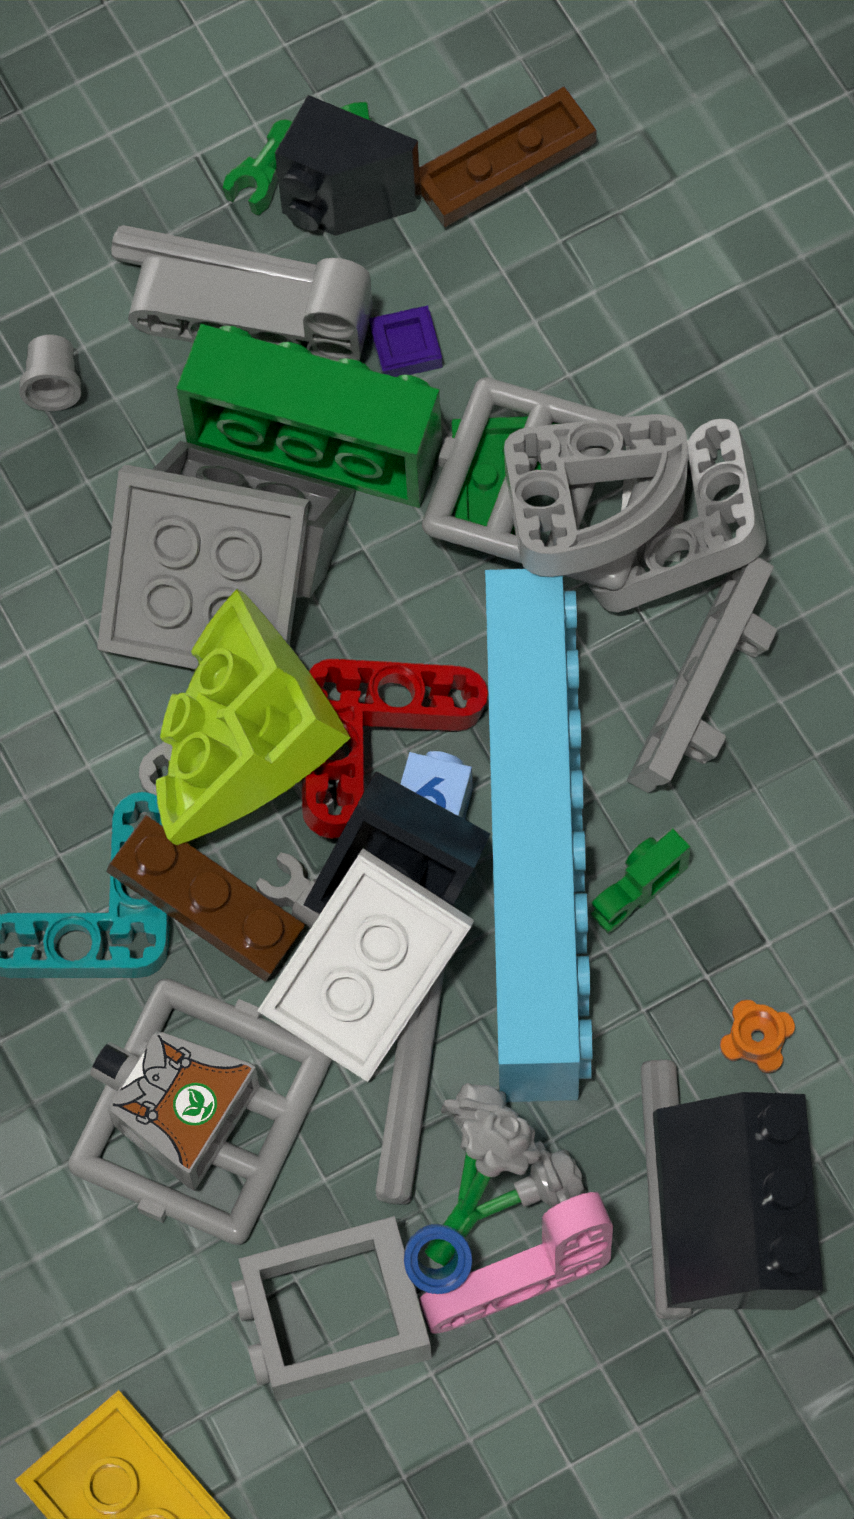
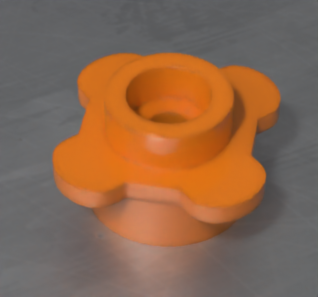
M752 1000L738 1002L732 1010L734 1022L731 1032L721 1039L720 1049L722 1054L730 1061L744 1059L755 1063L759 1070L764 1073L775 1072L783 1063L781 1049L784 1041L794 1033L795 1024L792 1017L786 1012H777L769 1006L756 1004ZM755 1031H760L763 1033L764 1038L757 1042L752 1039L751 1034Z

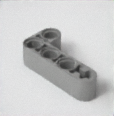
M150 257L142 262L128 320L135 328L147 334L193 343L200 324L215 328L234 326L248 332L255 339L278 345L281 342H292L305 347L313 355L335 361L342 358L360 361L373 306L371 279L369 272L363 266L342 258H326L317 262L313 282L167 257Z

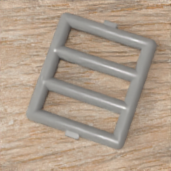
M484 377L479 379L473 388L455 437L447 436L439 455V466L443 468L423 517L422 528L429 536L522 563L516 535L511 534L514 521L506 476L487 526L451 516L493 405L527 414L528 418L524 428L552 425V422L563 424L622 418L623 416ZM589 446L582 449L581 453L589 457H600L606 455L608 448ZM531 456L528 457L530 471H534L538 459ZM654 476L636 479L626 507L645 491ZM595 483L569 485L577 530L580 527ZM552 530L544 547L553 546ZM638 548L605 565L563 576L609 590L621 589L626 583Z
M161 979L155 984L124 1050L139 1058L152 1035L162 1031L173 1008L302 1063L286 1097L260 1086L246 1108L274 1121L259 1154L256 1155L225 1142L212 1165L246 1179L230 1214L99 1158L115 1127L111 1121L108 1107L117 1091L105 1085L69 1158L68 1167L74 1176L139 1203L137 1209L139 1213L161 1223L168 1216L228 1243L239 1245L248 1239L332 1059L280 1025L262 1018L263 1014L258 1012L259 1007L240 999L233 1006L172 979Z

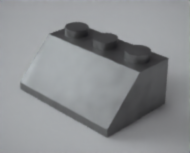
M179 441L152 469L309 499L310 503L296 598L302 596L310 598L326 577L353 502L355 489L184 441Z

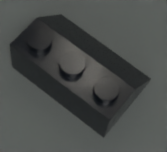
M740 1092L656 1109L653 1112L667 1308L794 1310L822 1292L823 1282L805 1094Z

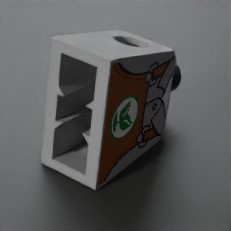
M156 1032L152 1035L139 1058L114 1043L108 1042L98 1054L90 1073L91 1077L117 1091L108 1107L113 1125L180 1182L194 1191L260 1087L256 1067L250 1063L164 1032Z

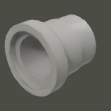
M43 335L34 338L28 344L26 372L23 373L19 382L20 397L28 406L43 411H59L73 406L80 399L81 380L75 373L73 345L66 338L57 335Z

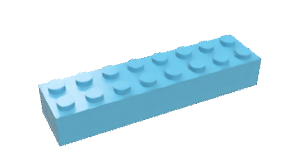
M527 569L485 570L499 1091L505 1092L506 1102L578 1100L579 1079H591L592 1024L591 1019L578 1020V1016H589L590 967L589 956H576V954H587L588 933L587 893H575L585 892L584 871L586 869L585 833L582 831L583 775L582 770H580L581 718L580 709H578L579 663L578 650H576V591H563V575L554 577L539 576L529 572Z

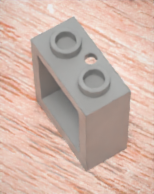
M395 1216L239 1258L244 1279L231 1282L241 1322L253 1318L255 1320L260 1343L248 1346L257 1385L271 1382L276 1402L432 1359L430 1341L415 1287L405 1270L404 1248ZM374 1250L398 1336L284 1367L262 1280Z

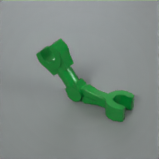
M354 102L341 107L346 111L371 121L367 102ZM283 119L275 122L267 135V143L256 159L250 156L247 157L226 175L222 188L227 200L234 202L242 189L253 187L256 188V191L248 200L251 212L259 216L269 208L278 182L275 152L293 121Z

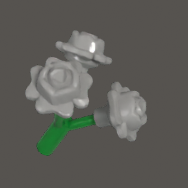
M466 1083L461 1087L455 1100H444L441 1113L454 1116V1122L461 1128L463 1133L460 1148L465 1150L466 1154L457 1204L442 1225L456 1229L466 1238L477 1221L522 1202L523 1207H527L542 1200L548 1206L554 1207L584 1192V1186L581 1181L582 1174L576 1165L575 1159L570 1157L566 1149L550 1153L545 1149L541 1141L534 1143L535 1130L525 1119L518 1117L519 1114L506 1107L505 1092H498L489 1085ZM529 1164H532L531 1175L514 1182V1190L477 1206L491 1177H496L501 1171L506 1170L523 1175ZM434 1239L431 1240L425 1249V1253L436 1263L446 1266L455 1254V1248L448 1241Z

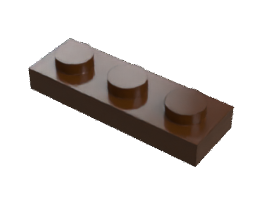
M564 86L420 166L421 196L445 228L596 143L597 130Z
M147 815L144 816L115 855L106 871L264 982L268 980L305 926L301 921L188 843L173 844L167 839L163 826Z

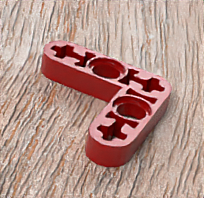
M326 659L314 664L309 673L317 682L326 698L328 699L327 691L323 690L325 682L336 683L337 692L341 693L339 700L333 701L328 699L350 736V739L346 742L350 753L341 760L333 761L327 759L322 765L302 779V814L307 826L319 836L327 838H338L342 834L364 793L363 726L448 731L467 730L474 726L481 718L487 701L488 690L486 682L480 674L470 668L453 665L349 659ZM360 683H368L364 700L365 704L359 703L361 691H358ZM386 683L401 684L411 693L412 701L403 707L389 706L379 697L378 689ZM425 686L431 688L428 699L432 700L429 707L422 706ZM451 689L461 690L462 699L467 701L464 708L454 707L453 698L448 696ZM328 780H339L337 803L342 807L340 815L328 814V807L323 804L328 789Z

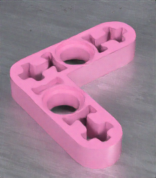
M589 1192L572 1197L544 1213L542 1217V1244L469 1273L464 1283L451 1292L444 1294L426 1292L418 1301L430 1332L437 1334L459 1328L583 1278L605 1266L611 1259L613 1224L598 1192Z

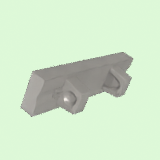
M757 557L753 562L727 573L626 781L649 793L655 790L657 785H664L671 781L683 754L701 764H705L707 761L717 757L726 736L703 721L701 717L734 649L755 658L768 650L777 632L775 627L752 612L774 568L773 565Z

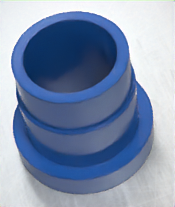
M431 1224L418 1230L409 1239L404 1251V1266L409 1279L416 1287L427 1293L444 1294L457 1289L467 1279L472 1266V1255L468 1242L460 1232L446 1225ZM434 1239L448 1241L455 1248V1254L451 1262L438 1269L428 1268L418 1260V1253L421 1247Z

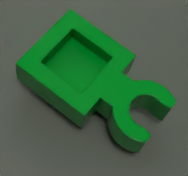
M673 828L659 841H656L653 837L643 841L626 859L625 864L627 868L625 869V876L617 883L606 888L591 902V905L595 908L591 913V917L608 934L611 933L628 918L636 907L639 906L642 909L688 869L691 846Z

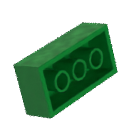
M200 324L176 388L187 443L352 488L355 491L416 508L421 507L442 447L440 389L431 387L423 379L412 375L393 377L372 371L364 363L354 359L342 358L335 361L313 355L305 347L292 342H281L278 345L255 339L248 332L234 326L215 328Z

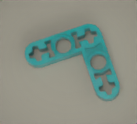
M147 792L132 793L123 798L116 806L112 818L111 861L134 831L133 826L126 824L136 823L138 813L148 812L151 819L162 825L156 795ZM110 875L109 913L0 914V944L4 943L7 933L13 932L17 934L21 944L39 945L36 933L45 931L43 943L47 956L46 960H38L39 956L35 947H17L13 952V958L4 959L0 952V976L6 978H142L151 976L159 971L167 960L170 916L146 899H134L126 895L122 889L123 883ZM77 930L89 935L92 939L91 949L83 958L70 961L63 959L57 954V941L65 933ZM110 931L109 935L112 944H130L133 942L134 933L142 932L146 934L148 943L155 944V946L144 948L143 958L138 959L131 958L129 948L109 946L112 958L110 960H102L104 945L101 932Z

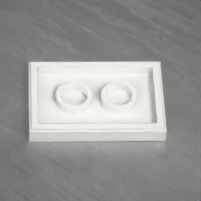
M362 849L262 1002L258 1012L368 1082L471 928L474 920L373 854Z

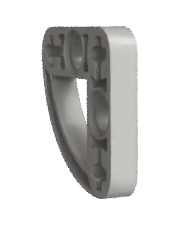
M651 414L534 426L519 429L510 434L504 446L505 475L519 556L523 567L533 574L547 577L578 573L617 560L651 539L671 518L680 503L685 489L688 446L686 430L683 424L671 416ZM589 446H603L611 452L600 457H589L583 455L580 450ZM623 446H630V450L623 451ZM528 457H537L541 470L530 471ZM654 476L645 491L624 510L598 524L577 530L569 485ZM536 495H547L553 497L556 502L545 507H534L528 505L525 500ZM552 530L553 546L544 547L540 532Z

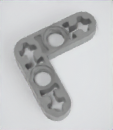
M715 419L701 425L692 433L688 441L687 452L699 517L657 532L651 539L638 547L626 583L621 589L609 590L588 583L589 588L604 609L612 612L629 610L741 568L753 562L762 553L766 545V532L750 449L736 423L729 419ZM721 448L722 457L725 462L716 464L714 458L717 456V450ZM733 484L740 485L738 490L727 499L713 501L715 495L721 489ZM737 522L739 528L736 530L737 537L732 539L731 529L728 524ZM680 550H689L687 557L682 562L672 567H663L665 560L670 555ZM648 566L650 571L646 572L644 568Z

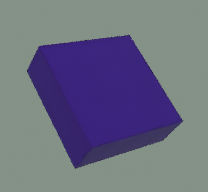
M428 305L369 319V328L382 374L398 377L399 375H413L443 368L442 355Z

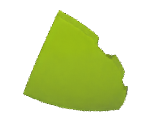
M238 589L219 608L193 646L191 653L198 660V666L191 678L186 693L182 692L171 695L164 715L160 738L163 742L172 745V752L168 762V775L156 779V793L161 823L166 837L175 845H180L211 833L260 808L286 792L322 765L350 739L334 708L301 660L251 599Z

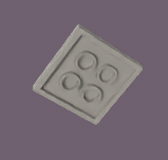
M124 464L118 471L97 650L196 669L199 662L192 655L191 650L207 624L236 589L244 592L290 646L310 500Z

